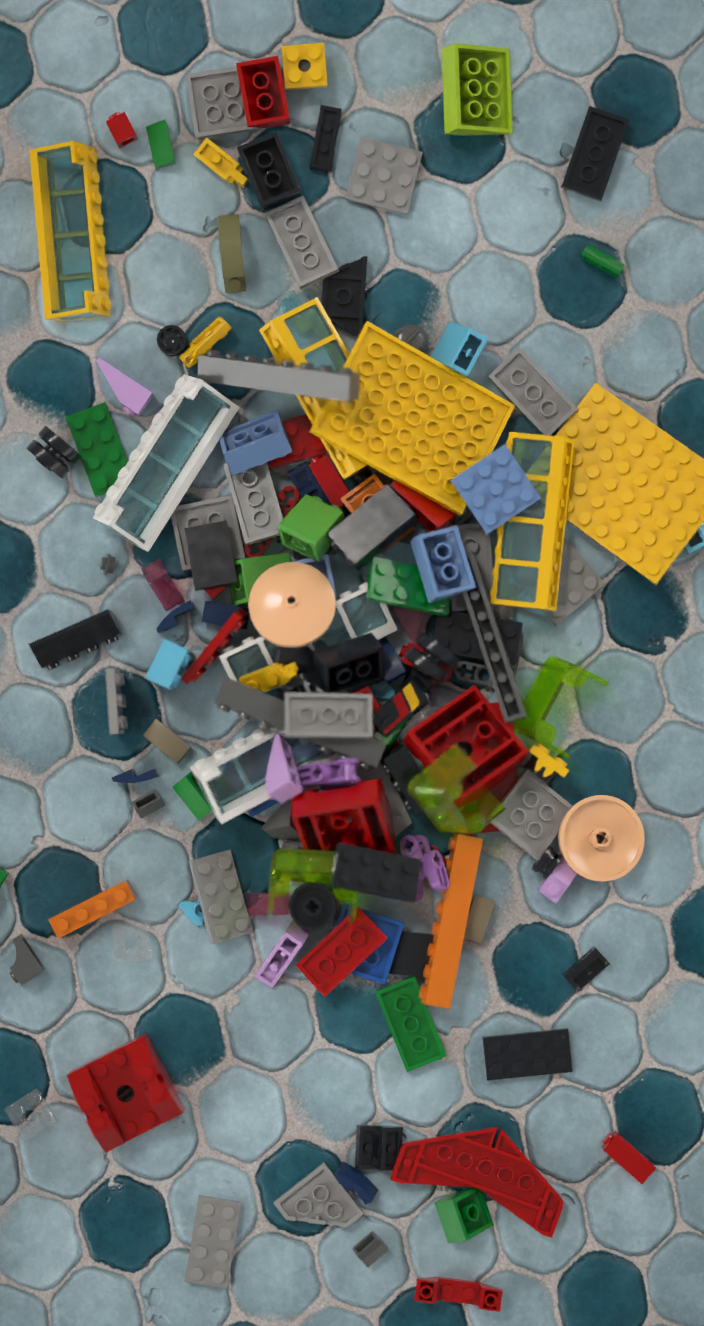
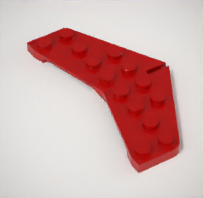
M497 1126L407 1141L402 1144L390 1176L391 1181L400 1184L478 1188L540 1234L550 1238L553 1237L563 1208V1199L501 1128L494 1147L491 1144Z

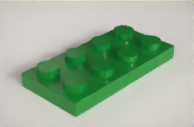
M103 402L65 417L78 453L81 455V461L95 497L107 493V490L118 479L119 471L128 463L107 404ZM134 477L130 484L136 483Z
M378 557L370 560L366 600L444 617L449 615L450 598L428 603L418 566Z
M415 976L375 991L407 1072L447 1056L426 1004L421 1003L419 998L420 987Z

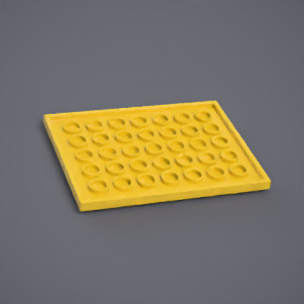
M367 321L343 365L344 368H352V372L360 373L359 399L349 402L326 399L309 432L460 516L466 507V503L451 480L493 452L515 405Z
M595 382L577 406L578 410L567 419L555 435L574 440L566 520L657 585L704 523V459ZM548 444L526 474L549 475L552 444ZM529 480L541 497L539 501L546 505L548 483Z

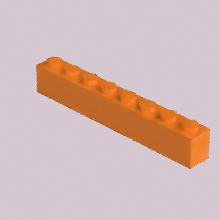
M455 833L453 837H450L448 843V850H451L450 856L446 858L444 864L449 879V887L444 891H440L442 892L441 901H438L436 905L438 917L437 922H434L432 926L434 938L433 943H430L428 946L427 955L430 958L423 972V977H426L424 986H421L419 998L423 1004L446 1009L451 1007L483 842L482 838Z

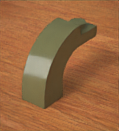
M239 214L218 216L225 293L247 291Z

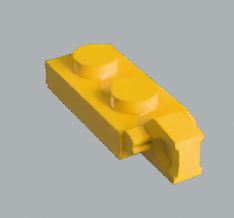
M208 138L194 152L193 155L226 182L232 184L235 181L243 188L249 182L248 178L241 174L243 168L240 167V164Z
M218 317L188 344L190 347L179 356V359L188 368L192 367L197 363L198 355L206 354L208 350H211L218 340L226 337L232 327L222 317Z
M276 662L241 676L239 683L258 691L266 692L288 683L292 677L297 675L298 667L295 662L285 666L282 663L278 664Z

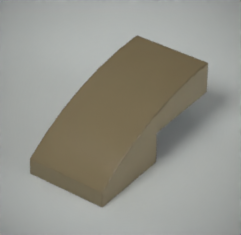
M155 719L143 734L145 738L177 764L182 761L192 748L158 719Z
M475 894L468 914L464 940L481 945L495 901Z

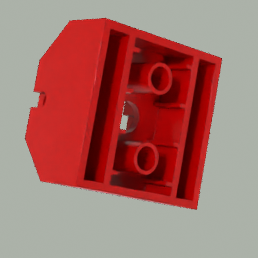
M475 685L410 729L403 741L414 757L419 759L443 789V793L456 809L469 805L482 796L485 790H490L504 780L524 761L529 752ZM461 742L468 743L472 748V754L468 757L460 756V751L456 747L457 744Z
M382 778L360 781L356 783V786L319 792L318 788L305 790L292 798V818L312 873L333 869L337 843L396 854V836L391 806L387 795H385ZM348 816L352 818L350 823H348Z
M147 1032L71 1070L67 1074L73 1096L81 1112H84L87 1118L86 1122L94 1138L105 1152L183 1114L185 1110ZM122 1085H128L134 1091L133 1098L128 1102L121 1101L117 1096V1090Z

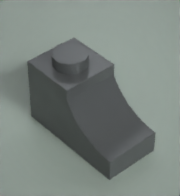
M20 934L12 940L16 948V959L13 966L10 967V975L15 983L19 982L22 986L43 972L45 968L23 934Z

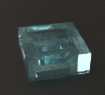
M294 289L275 300L283 314L302 305Z

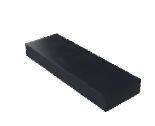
M324 105L320 107L310 162V169L331 173L342 113L341 108Z

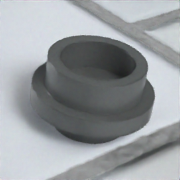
M108 553L106 557L101 558L100 570H103L104 575L108 573L113 574L116 557Z

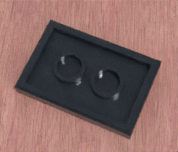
M227 521L184 528L195 591L238 584Z

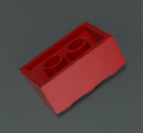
M273 56L236 63L247 127L274 128L290 125L279 57Z
M394 481L390 485L396 494L415 513L417 521L430 532L448 528L455 520V514L452 511L402 483Z

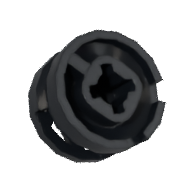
M165 326L157 334V345L161 352L167 356H179L187 348L186 334L178 326Z
M548 846L547 850L533 864L531 869L534 872L543 873V878L547 879L562 859V855L556 854L553 848Z

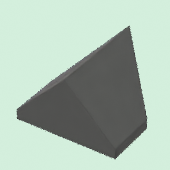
M291 798L275 811L261 829L274 839L301 842L292 818Z

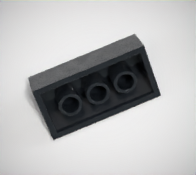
M107 609L30 643L29 646L41 668H48V671L59 667V662L65 659L70 662L79 658V653L83 651L91 653L99 649V644L106 642L109 645L118 641V636L122 635V632L113 612Z

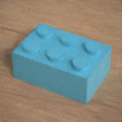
M164 638L145 678L170 690H174L175 687L179 688L182 682L181 678L183 677L181 673L184 668H189L193 657L190 656L192 652Z

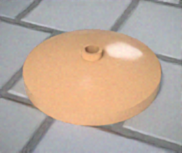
M299 562L281 563L266 570L254 583L249 596V613L256 630L269 642L287 648L303 647L321 638L331 626L336 610L335 594L328 579L316 568ZM296 600L294 604L288 603V601Z
M596 795L580 800L566 812L559 827L558 842L564 861L576 874L588 880L604 882L626 875L638 863L644 849V829L639 816L627 803L612 796ZM597 835H600L602 837L601 843L597 842Z

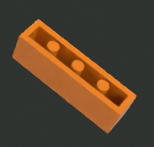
M127 879L48 920L59 939L136 900L137 897Z

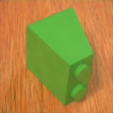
M305 494L277 528L282 545L320 563L330 547L328 532L345 518L338 506L327 505L319 497H311Z
M289 553L244 558L234 561L238 584L229 585L232 605L249 604L250 592L256 580L269 568L281 563L292 562Z

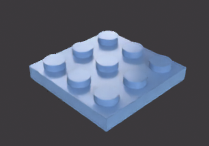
M505 444L451 480L486 535L541 499Z

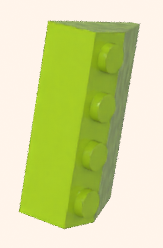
M453 43L443 48L442 75L445 134L462 136L512 134L510 49Z

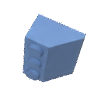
M278 410L227 429L219 439L223 456L232 475L244 473L252 467L264 465L270 460L284 457L292 452L290 441Z
M457 526L420 534L410 541L428 603L447 599L476 588Z

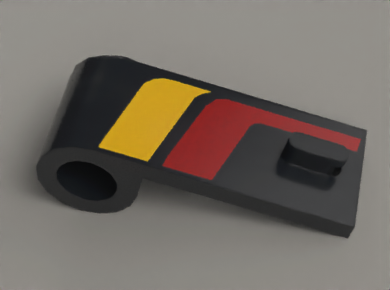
M416 674L405 680L399 687L400 690L372 714V722L385 737L390 735L419 707L424 708L432 701L430 698L432 693Z

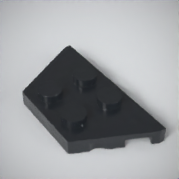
M367 256L340 266L338 268L339 272L323 279L321 304L332 324L358 338L363 328Z

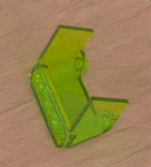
M549 657L545 660L523 701L528 717L513 722L514 729L521 735L569 759L570 754L552 745L556 731L551 724L545 722L549 711L564 683L571 687H580L589 678L605 687L608 686L609 682L560 657Z
M456 744L414 778L409 784L408 790L438 831L477 833L482 831L486 825L506 809L487 789L482 796L458 810L453 800L461 794L463 788L459 780L474 769L476 765Z
M289 848L277 849L271 858L266 918L271 919L273 914L274 897H284L289 892L290 881L331 884L335 852ZM333 887V895L338 901L349 902L348 924H353L357 913V892Z

